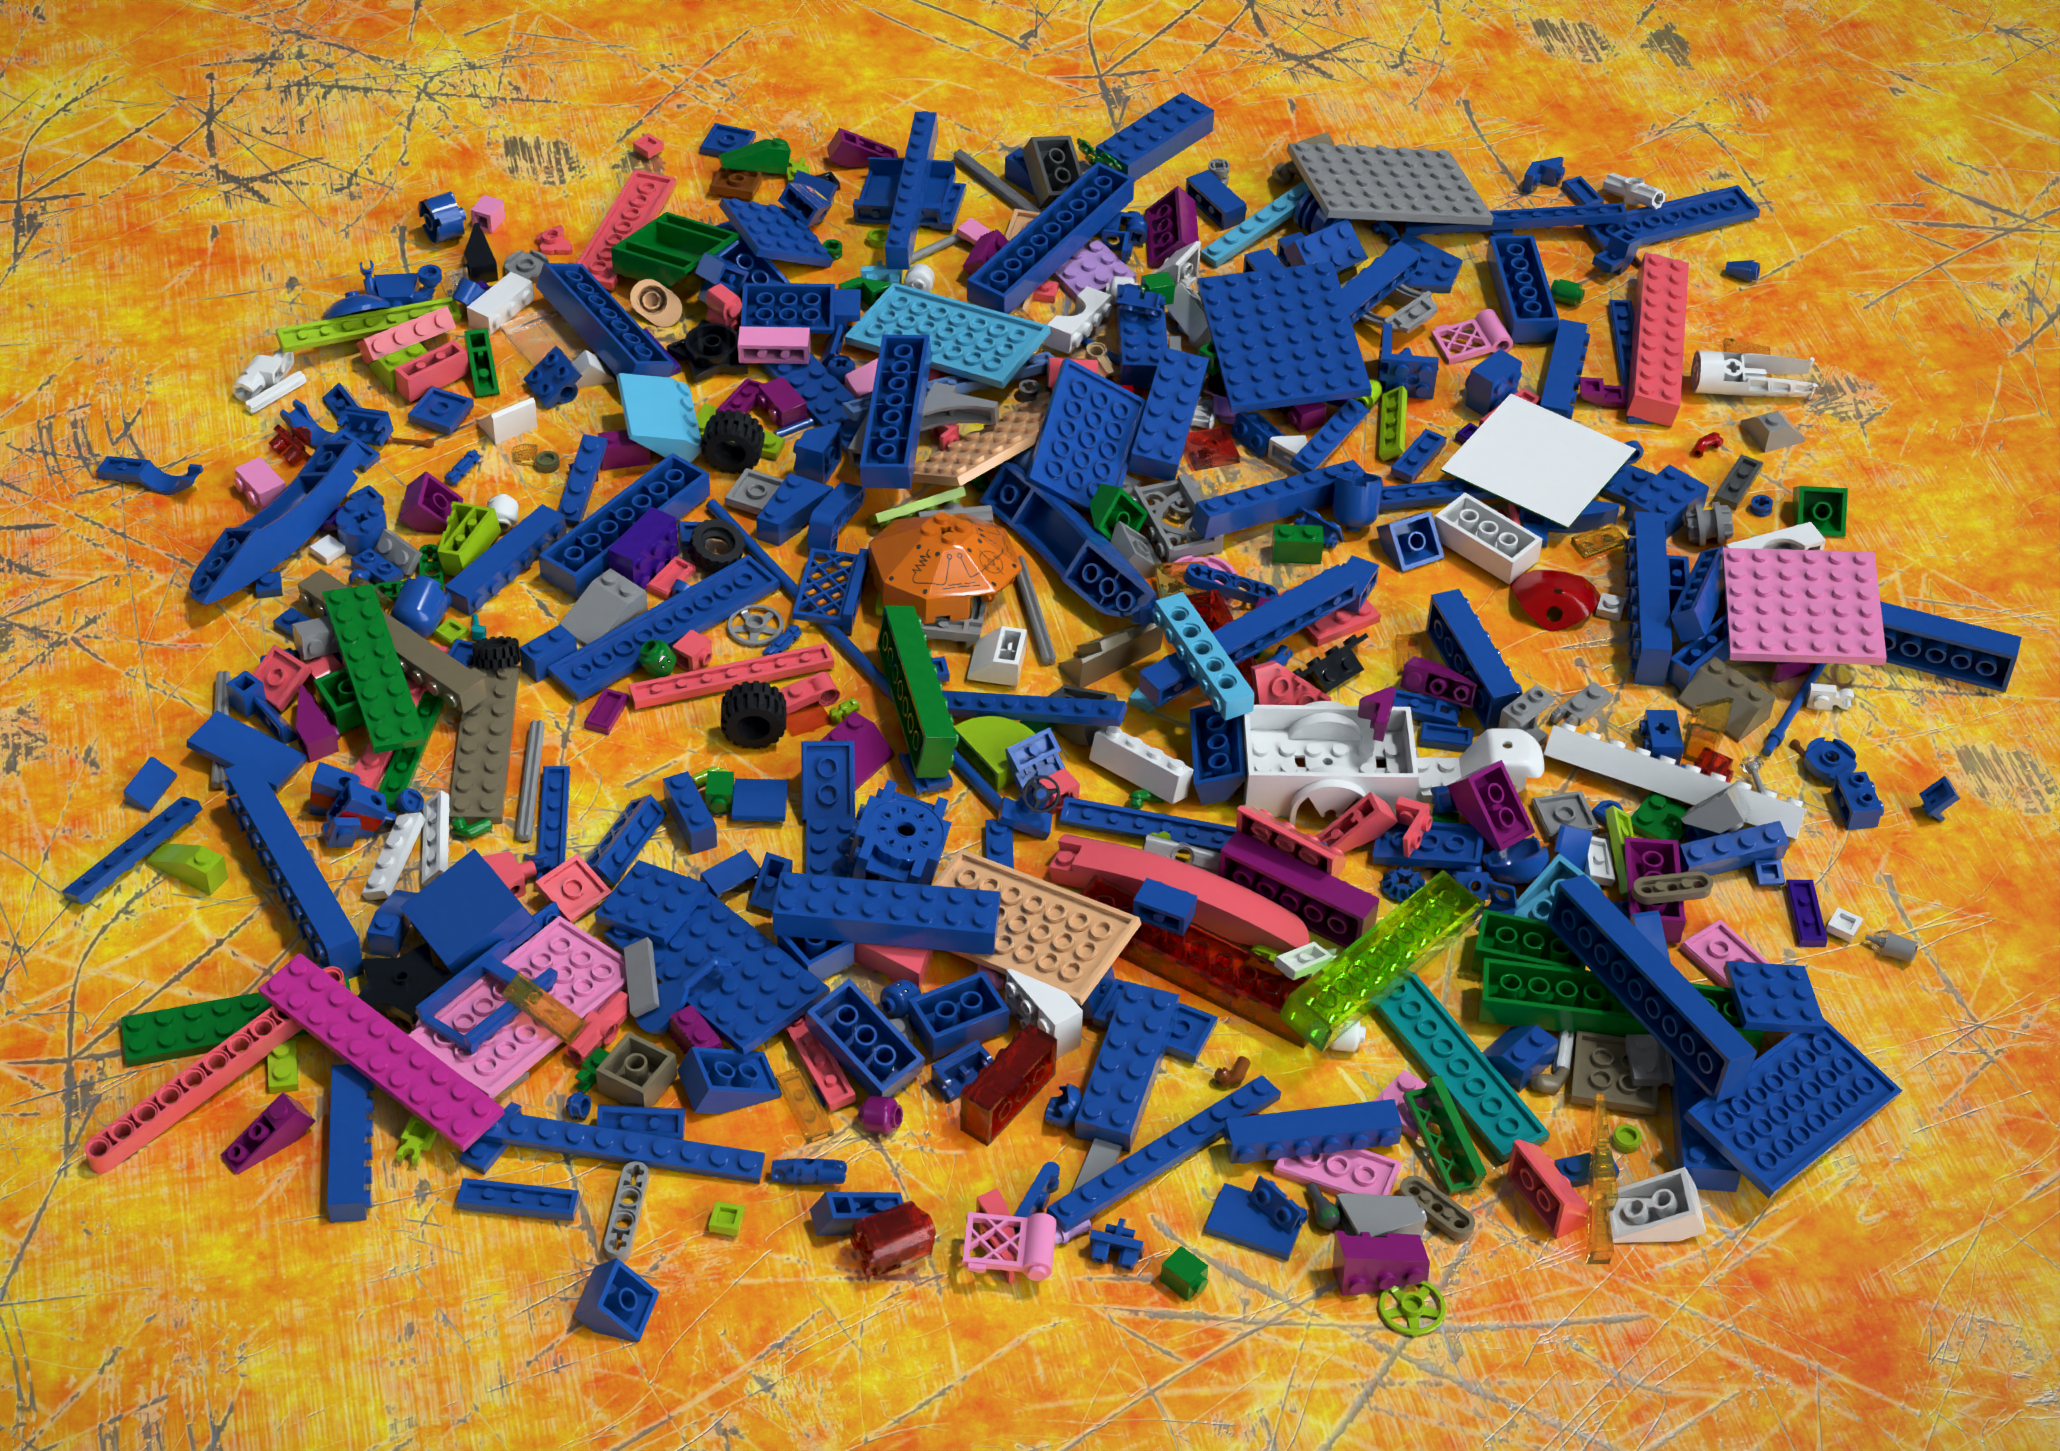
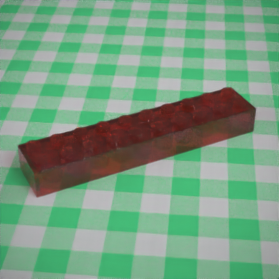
M1094 875L1079 893L1082 896L1129 914L1133 913V900L1136 894L1100 876ZM1141 922V926L1118 956L1303 1049L1331 1013L1334 991L1306 977L1292 980L1274 966L1275 962L1193 922L1190 923L1183 936Z

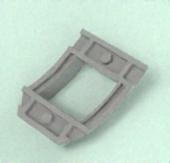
M1348 281L1340 285L1341 289L1346 285ZM1401 284L1386 299L1403 308L1388 318L1369 311L1359 320L1381 330L1383 323L1392 324V332L1408 334L1434 317L1438 307L1436 302L1433 303L1432 293L1429 290L1422 293Z
M974 596L970 619L950 621L947 616H938L935 618V623L924 624L921 622L922 632L926 633L927 639L936 638L954 642H967V650L980 639L986 602L981 600V596Z

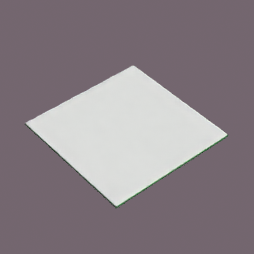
M1510 394L1441 468V471L1568 529L1633 455L1636 449Z

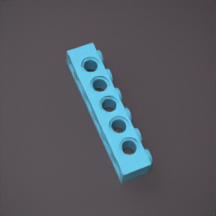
M1184 592L1156 600L1155 612H1153V620L1156 626L1161 627L1169 644L1172 643L1176 649L1178 658L1185 662L1190 675L1197 679L1203 694H1207L1212 701L1214 710L1219 712L1225 721L1252 712L1255 693Z

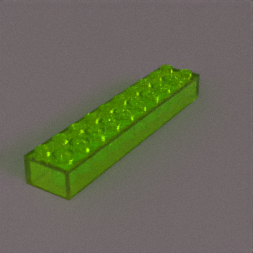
M1442 870L1288 996L1278 1017L1319 1051L1323 1052L1475 923L1485 902Z

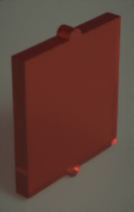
M818 701L786 715V727L793 737L809 731L814 732L817 728L832 724L831 718Z

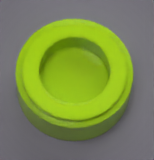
M882 228L870 230L867 234L868 245L873 248H884L888 231Z
M1623 1124L1615 1128L1612 1144L1618 1151L1633 1153L1640 1148L1642 1134L1636 1127Z

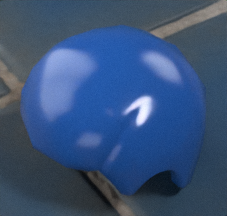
M1072 1084L1060 1086L1059 1089L1063 1094L1050 1098L1045 1114L1047 1124L1069 1127L1075 1123L1083 1097L1079 1089Z

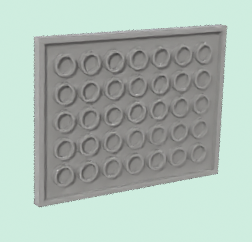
M1305 142L1288 144L1287 152L1327 218L1492 225L1493 215L1450 151L1444 149L1431 151L1424 148L1412 150L1405 147L1393 149L1385 146L1374 148L1365 145L1355 147L1345 144L1336 146L1325 143L1307 144Z

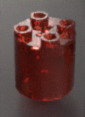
M910 1200L855 1221L854 1225H852L853 1233L849 1234L854 1250H860L862 1255L861 1267L865 1276L870 1277L873 1275L877 1277L931 1256L936 1230L930 1215L918 1208Z

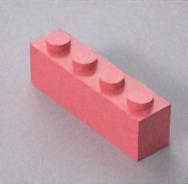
M445 306L367 337L356 344L367 365L390 353L449 332L456 328L448 306Z

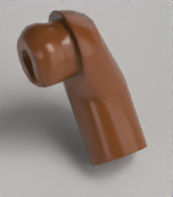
M1240 1056L1237 1058L1232 1070H1228L1226 1067H1223V1069L1218 1068L1214 1073L1216 1083L1222 1087H1228L1243 1082L1250 1066V1060Z

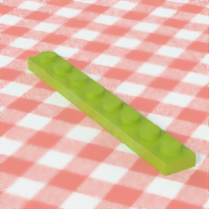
M452 297L278 328L275 335L282 352L287 353L367 338L445 306H448L454 321L460 320L462 314L456 300L452 299Z

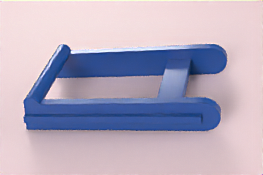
M501 940L418 1004L415 1013L422 1024L474 1054L477 1052L479 1045L547 992L555 984L558 972L553 968H548L534 980L529 979L502 963L510 952L511 944L506 940ZM486 973L518 991L517 994L465 1035L433 1017L435 1013Z

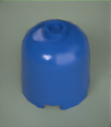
M1353 471L1336 473L1332 511L1335 519L1339 523L1346 525V529L1360 531L1361 527L1369 526L1377 519L1383 488L1382 477L1370 473H1364L1363 477L1353 476Z
M418 575L416 579L408 577L391 609L390 616L425 639L434 633L452 602L451 594L449 592L445 594L439 588L441 584L430 577Z

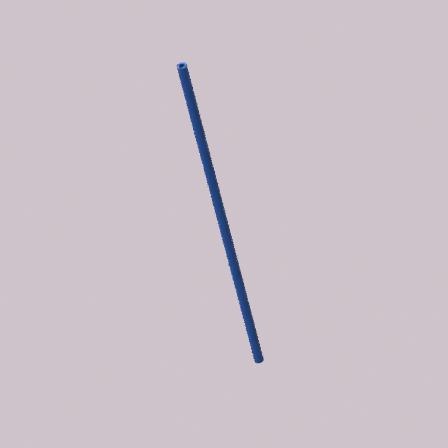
M715 499L709 500L706 508L718 520L732 523L741 531V535L745 539V549L780 581L782 588L796 601L800 587ZM810 606L803 608L805 612L813 611ZM817 623L893 703L886 677L836 625ZM954 749L953 766L999 813V805L1002 800L1000 795Z

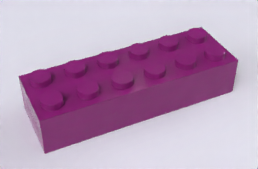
M1236 831L1220 850L1218 876L1244 886L1290 910L1304 922L1308 931L1357 955L1374 935L1379 898L1371 893L1352 886L1346 881L1329 875L1323 870L1306 864L1298 858L1285 854L1275 847L1262 843L1239 831Z

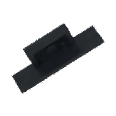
M1365 633L1358 638L1355 634L1342 642L1344 644L1342 648L1339 649L1337 645L1324 653L1326 656L1324 659L1321 660L1318 656L1306 664L1307 669L1302 671L1301 668H1298L1293 673L1302 679L1310 674L1320 691L1326 694L1364 670L1351 649L1367 639L1368 635Z

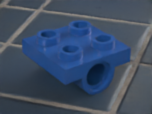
M555 345L523 379L541 402L551 409L558 401L560 403H569L576 398L578 387L575 383L582 377V374L563 351Z

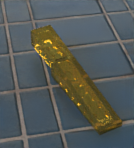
M1597 1093L1591 1110L1586 1264H1610L1614 1254V1244L1609 1211L1614 1210L1619 1197L1604 1093Z

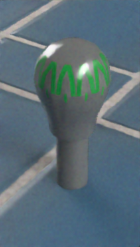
M1315 1183L1308 1184L1306 1191L1313 1201L1316 1222L1324 1229L1330 1230L1335 1228L1341 1221L1340 1210L1322 1195Z

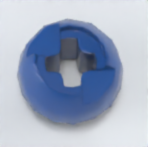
M845 355L834 356L827 365V372L834 376L841 384H845V375L856 369L852 359Z

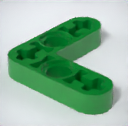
M434 544L424 545L419 549L422 553L419 560L420 575L438 581L441 584L439 588L445 593L443 568L437 552L438 546ZM428 556H433V561H428ZM428 571L438 572L435 575H426ZM406 580L383 582L374 585L381 607H391L394 605Z

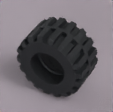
M728 409L726 412L719 411L716 415H712L706 423L701 442V453L705 456V461L711 462L713 468H719L721 472L728 471L729 474H735V472L741 474L746 468L752 470L753 466L758 464L765 439L763 426L758 424L759 421L756 418H751L750 414H743L740 410L733 412L731 409Z
M745 681L742 682V685L735 684L732 686V689H728L725 692L721 703V731L725 734V738L728 741L733 740V744L737 746L743 745V748L754 747V749H760V746L768 747L770 743H776L779 741V737H783L784 730H786V700L784 699V694L779 692L777 687H770V684L766 682L762 684L759 681H753V683Z

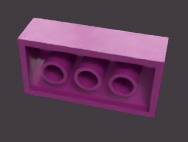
M1179 186L1145 210V219L1148 225V264L1151 268H1160L1164 261L1170 258L1177 250L1195 241H1199L1196 201Z
M1624 837L1629 918L1631 919L1632 913L1658 910L1666 942L1680 943L1685 925L1684 901L1647 905L1637 902L1632 896L1634 882L1640 877L1681 873L1678 841Z

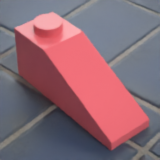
M1369 792L1316 837L1320 842L1327 843L1328 847L1334 846L1344 853L1379 838L1398 821L1389 804L1372 792Z

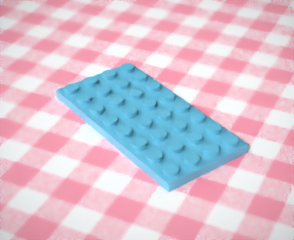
M893 282L860 318V321L849 330L844 338L846 344L879 353L882 334L930 335L932 353L930 368L1003 389L1050 335L1051 331L1049 325Z

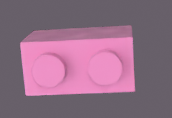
M261 457L234 468L236 475L234 483L240 493L243 492L251 505H256L260 511L286 489L285 482Z

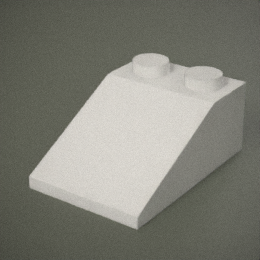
M1686 1167L1602 1193L1613 1243L1681 1241L1707 1232L1697 1188Z

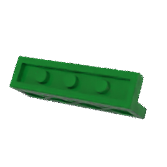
M1441 1075L1431 1077L1425 1088L1405 1092L1403 1099L1447 1194L1450 1195L1478 1188L1487 1172ZM1425 1097L1429 1105L1428 1112L1417 1107L1414 1099ZM1427 1120L1439 1126L1441 1130L1439 1136L1428 1131L1425 1125ZM1438 1145L1450 1150L1452 1154L1451 1160L1439 1155L1437 1151ZM1450 1169L1461 1174L1464 1182L1453 1184L1449 1176Z

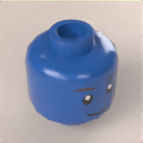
M900 979L881 991V1009L892 1019L904 1018L908 1016V999L921 995V991L916 984L906 979Z

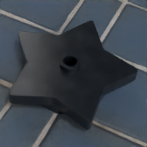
M702 319L698 326L687 333L685 339L667 345V351L672 357L689 365L693 383H698L718 373L748 374V364L739 363V331L734 330L728 325L710 323Z
M425 943L397 958L362 959L368 982L357 997L386 1017L404 1019L411 1024H416L419 1019L415 1013L416 1006L456 975L433 965L429 945Z

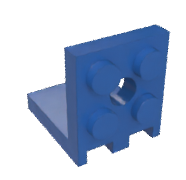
M1383 323L1378 357V381L1382 386V394L1403 385L1407 390V397L1433 399L1439 357L1392 354V324ZM1410 374H1415L1418 377L1415 379H1410L1407 376Z

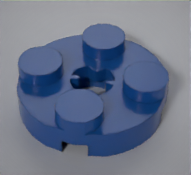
M1825 737L1816 738L1808 744L1802 762L1803 766L1814 776L1821 779L1826 785L1833 786L1836 774L1853 773L1857 766L1855 761L1856 754L1848 744L1835 738L1833 742L1824 741Z

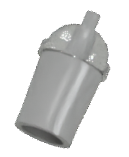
M1890 930L1878 931L1874 936L1866 935L1865 940L1871 941L1872 949L1879 956H1888L1910 963L1913 962L1919 945L1918 942L1894 934Z

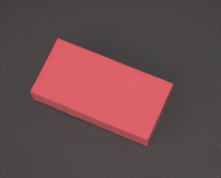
M675 556L647 584V591L668 600L672 596V586L676 579L686 582L696 572V565Z

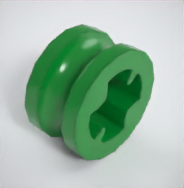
M829 239L822 244L828 250L827 253H829L833 260H838L842 257V243L840 241Z

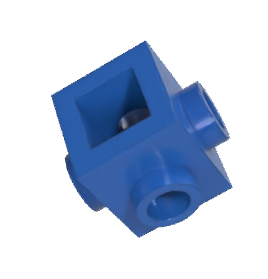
M1465 866V871L1453 870L1452 897L1455 899H1465V904L1479 905L1481 900H1488L1490 894L1488 884L1490 881H1493V878L1489 877V872L1482 871V866ZM1475 881L1476 885L1471 889V883Z

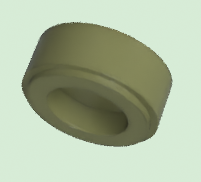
M552 451L539 453L535 457L536 469L542 473H552L558 470L560 467L558 454Z

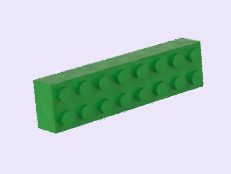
M885 605L876 647L916 778H947L949 767H952L954 763L953 750L954 747L958 746L959 736L958 732L954 731L953 716L948 713L947 698L943 697L942 682L938 681L937 667L932 663V652L926 644V633L922 632L921 617L917 616L914 606Z

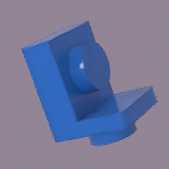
M1943 776L1919 793L1924 802L1921 805L1924 812L1930 818L1934 816L1940 822L1945 820L1942 811L1961 799L1946 776Z

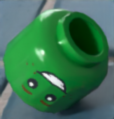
M653 639L641 646L638 660L651 677H666L673 671L676 664V655L665 641Z

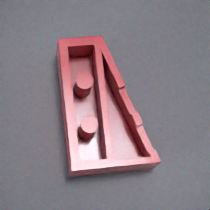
M854 942L855 963L875 973L877 970L889 976L892 982L900 979L909 980L916 984L921 991L933 957V950Z

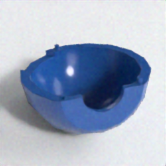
M1535 836L1524 838L1500 852L1492 848L1482 856L1487 871L1494 878L1513 886L1524 885L1534 881L1549 863L1547 848L1543 846L1541 849L1539 840Z

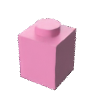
M483 195L471 209L472 228L474 223L479 222L482 231L493 233L505 220L504 201Z

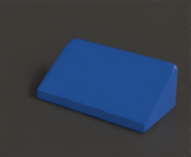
M839 324L834 329V334H830L825 342L819 362L826 369L828 362L834 356L840 355L844 342L842 324Z
M340 382L322 398L338 419L345 411L344 408L346 406L362 408L351 392Z
M258 696L254 697L257 717L279 742L286 745L298 739L297 732L272 705Z
M150 757L125 788L124 797L126 805L150 812L176 779L177 773L156 758Z

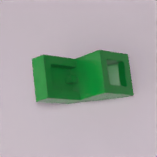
M857 277L838 284V289H861V301L863 300L871 307L891 286V283Z

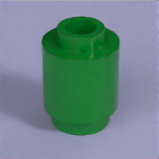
M1564 279L1554 280L1550 290L1555 301L1576 306L1578 302L1582 303L1585 295L1582 284Z

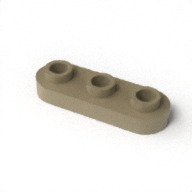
M1701 871L1640 877L1634 882L1632 896L1637 902L1647 905L1703 899L1711 894L1713 880L1707 873Z
M1408 1176L1402 1180L1399 1196H1412L1418 1206L1423 1207L1428 1221L1453 1239L1465 1240L1472 1236L1475 1219L1470 1212L1422 1177Z

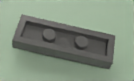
M1741 454L1715 494L1713 502H1720V505H1728L1730 509L1736 511L1761 472L1763 462Z

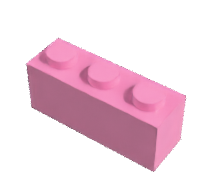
M739 327V363L809 364L811 347L810 328Z

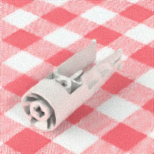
M1697 350L1691 367V388L1693 393L1756 397L1807 396V399L1810 400L1817 387L1816 383L1767 378L1766 374H1808L1815 358L1811 357L1810 360L1765 354Z

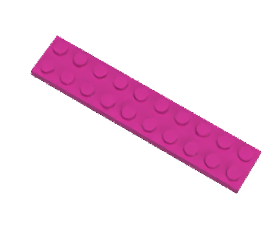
M301 953L258 988L260 996L462 1152H465L505 1114L502 1106Z

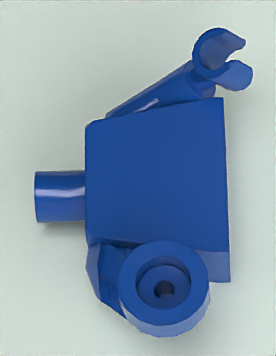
M370 260V269H364L362 261L360 262V272L365 276V279H363L365 293L390 302L391 308L431 301L434 297L432 295L436 290L434 288L442 280L441 269L437 265H424L418 270V273L374 275V278H372L374 272L373 262Z

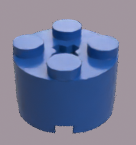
M451 191L419 202V216H424L426 223L422 224L431 242L440 243L465 234L463 221L466 220V215L462 207L458 208L454 194Z
M349 500L345 503V507L337 513L336 528L338 541L345 546L347 554L356 556L367 549L374 551L383 529H387L386 515L381 504Z

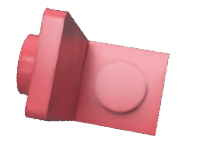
M1399 797L1395 803L1397 823L1410 826L1403 837V855L1410 857L1414 849L1417 850L1419 848L1423 834L1430 830L1433 819L1430 816L1429 804Z

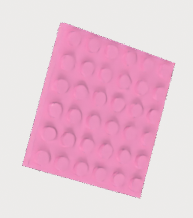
M1723 548L1722 561L1730 660L1886 664L1887 656L1875 552Z

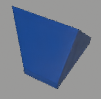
M1562 823L1559 827L1554 851L1559 852L1564 858L1584 872L1593 831Z

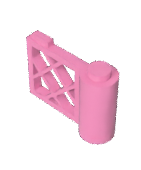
M1492 309L1480 311L1474 319L1450 326L1445 324L1435 327L1432 331V337L1448 364L1490 352L1495 353L1499 349L1508 352L1513 347L1512 338ZM1469 328L1474 330L1472 335L1462 332ZM1449 335L1452 336V339L1449 341L1441 339V337ZM1460 338L1468 341L1464 345L1456 343V340ZM1473 342L1483 345L1478 348L1471 347ZM1452 348L1457 349L1461 353L1451 355L1450 350Z
M968 1212L962 1266L968 1267V1271L986 1273V1269L1023 1272L1031 1280H1044L1051 1276L1056 1219L1045 1213H1035L1027 1218ZM973 1223L986 1224L990 1230L980 1236L973 1229ZM1007 1226L1020 1227V1232L1011 1239L1002 1230ZM996 1234L1004 1243L993 1249L986 1240ZM979 1245L988 1253L982 1258L969 1257L970 1251ZM1010 1248L1017 1255V1261L1004 1260L999 1254Z

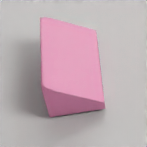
M878 358L845 375V388L856 398L859 399L870 395L871 391H873Z

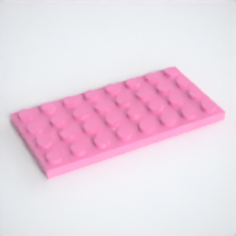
M558 916L502 961V963L531 980L537 978L548 968H553L558 972L555 984L479 1045L476 1053L471 1054L424 1024H421L408 1034L491 1099L496 1097L580 1028L588 1013L591 1011L598 1012L615 993L623 992L628 988L625 957L561 916ZM486 973L435 1013L433 1017L465 1035L517 994L518 991Z

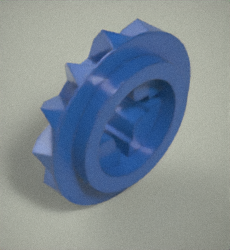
M1401 866L1396 870L1390 868L1387 874H1383L1382 889L1387 896L1394 900L1410 902L1418 899L1424 892L1425 880L1421 878L1420 872L1414 873L1411 867L1408 870L1403 869ZM1399 880H1401L1402 882L1409 881L1408 885H1406L1405 883L1399 884Z

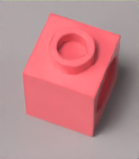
M1065 768L1049 775L1060 788V799L1057 805L1050 810L1052 814L1062 810L1065 797L1079 799L1080 783ZM1039 780V784L1045 785L1048 789L1056 788L1050 780ZM1057 793L1051 796L1045 805L1046 808L1055 801Z

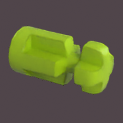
M852 697L839 704L838 711L836 708H832L829 711V718L834 723L841 722L840 718L843 717L845 719L853 711L858 712L860 710L859 703Z

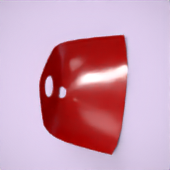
M1533 570L1520 575L1510 584L1524 611L1543 628L1553 632L1570 627L1585 619L1597 607L1601 597L1595 586L1584 577L1562 571ZM1561 589L1562 594L1554 593V590ZM1556 606L1562 610L1563 615L1559 621L1552 622L1547 618V610L1550 607Z

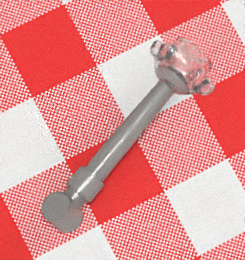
M1748 755L1742 759L1739 767L1744 774H1752L1757 792L1761 793L1762 788H1765L1758 771L1764 766V762L1760 756Z

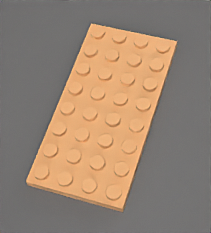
M1050 391L1037 395L1036 400L1022 403L1019 405L1020 409L1001 415L1002 419L998 421L996 426L985 424L983 426L984 429L968 433L964 440L948 444L946 450L930 454L928 460L916 462L912 482L962 486L1035 445L1052 394Z
M963 849L959 850L933 884V886L1000 892V915L994 955L948 952L1004 975L1007 974L1008 969H1013L1067 992L1081 1006L1141 926L1140 918Z

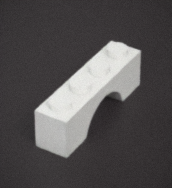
M1087 286L1077 295L1075 316L1056 315L1047 324L1050 326L1051 333L1044 340V345L1069 354L1075 347L1080 345L1085 337L1090 335L1095 327H1099L1105 317H1109L1112 311V305L1110 304L1111 295Z
M1812 522L1732 542L1726 544V548L1824 550L1826 540Z

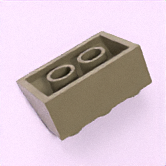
M1715 656L1697 670L1680 695L1678 702L1736 742H1739L1770 718L1775 696Z

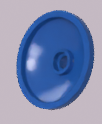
M358 291L344 293L345 298L334 302L323 313L321 320L391 308V304L387 300L375 295H359Z

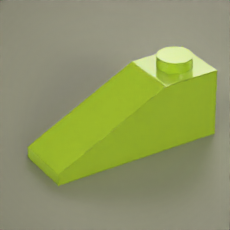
M163 843L146 860L148 865L209 895H212L228 879L224 856L204 846Z

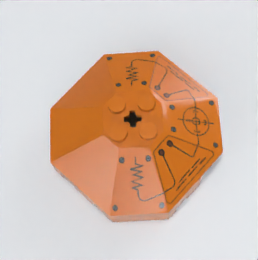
M939 512L934 516L895 519L869 542L868 568L870 572H873V582L877 593L880 592L882 606H914L917 616L921 617V622L924 624L935 623L936 617L948 615L950 621L967 620L970 617V601L972 596H981L983 602H992L998 595V592L1012 584L1015 576L1022 571V566L1006 529L966 513L948 514Z

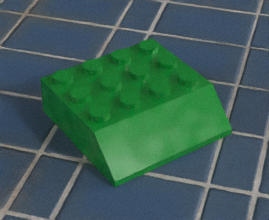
M665 212L611 247L613 272L640 281L653 279L669 289L696 271L698 262L705 252L715 256L739 239V233Z

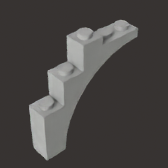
M934 382L925 398L920 432L942 425L958 423H980L996 426L999 421L998 402L958 394L956 386ZM869 411L848 447L850 466L859 468Z

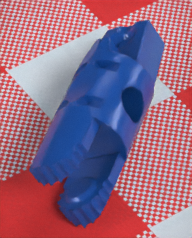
M792 1158L775 1160L772 1162L771 1177L774 1182L788 1184L838 1185L845 1182V1173L847 1172L848 1165L845 1161L834 1159Z

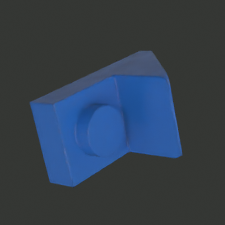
M766 852L749 904L773 911L780 872L792 873L793 860Z

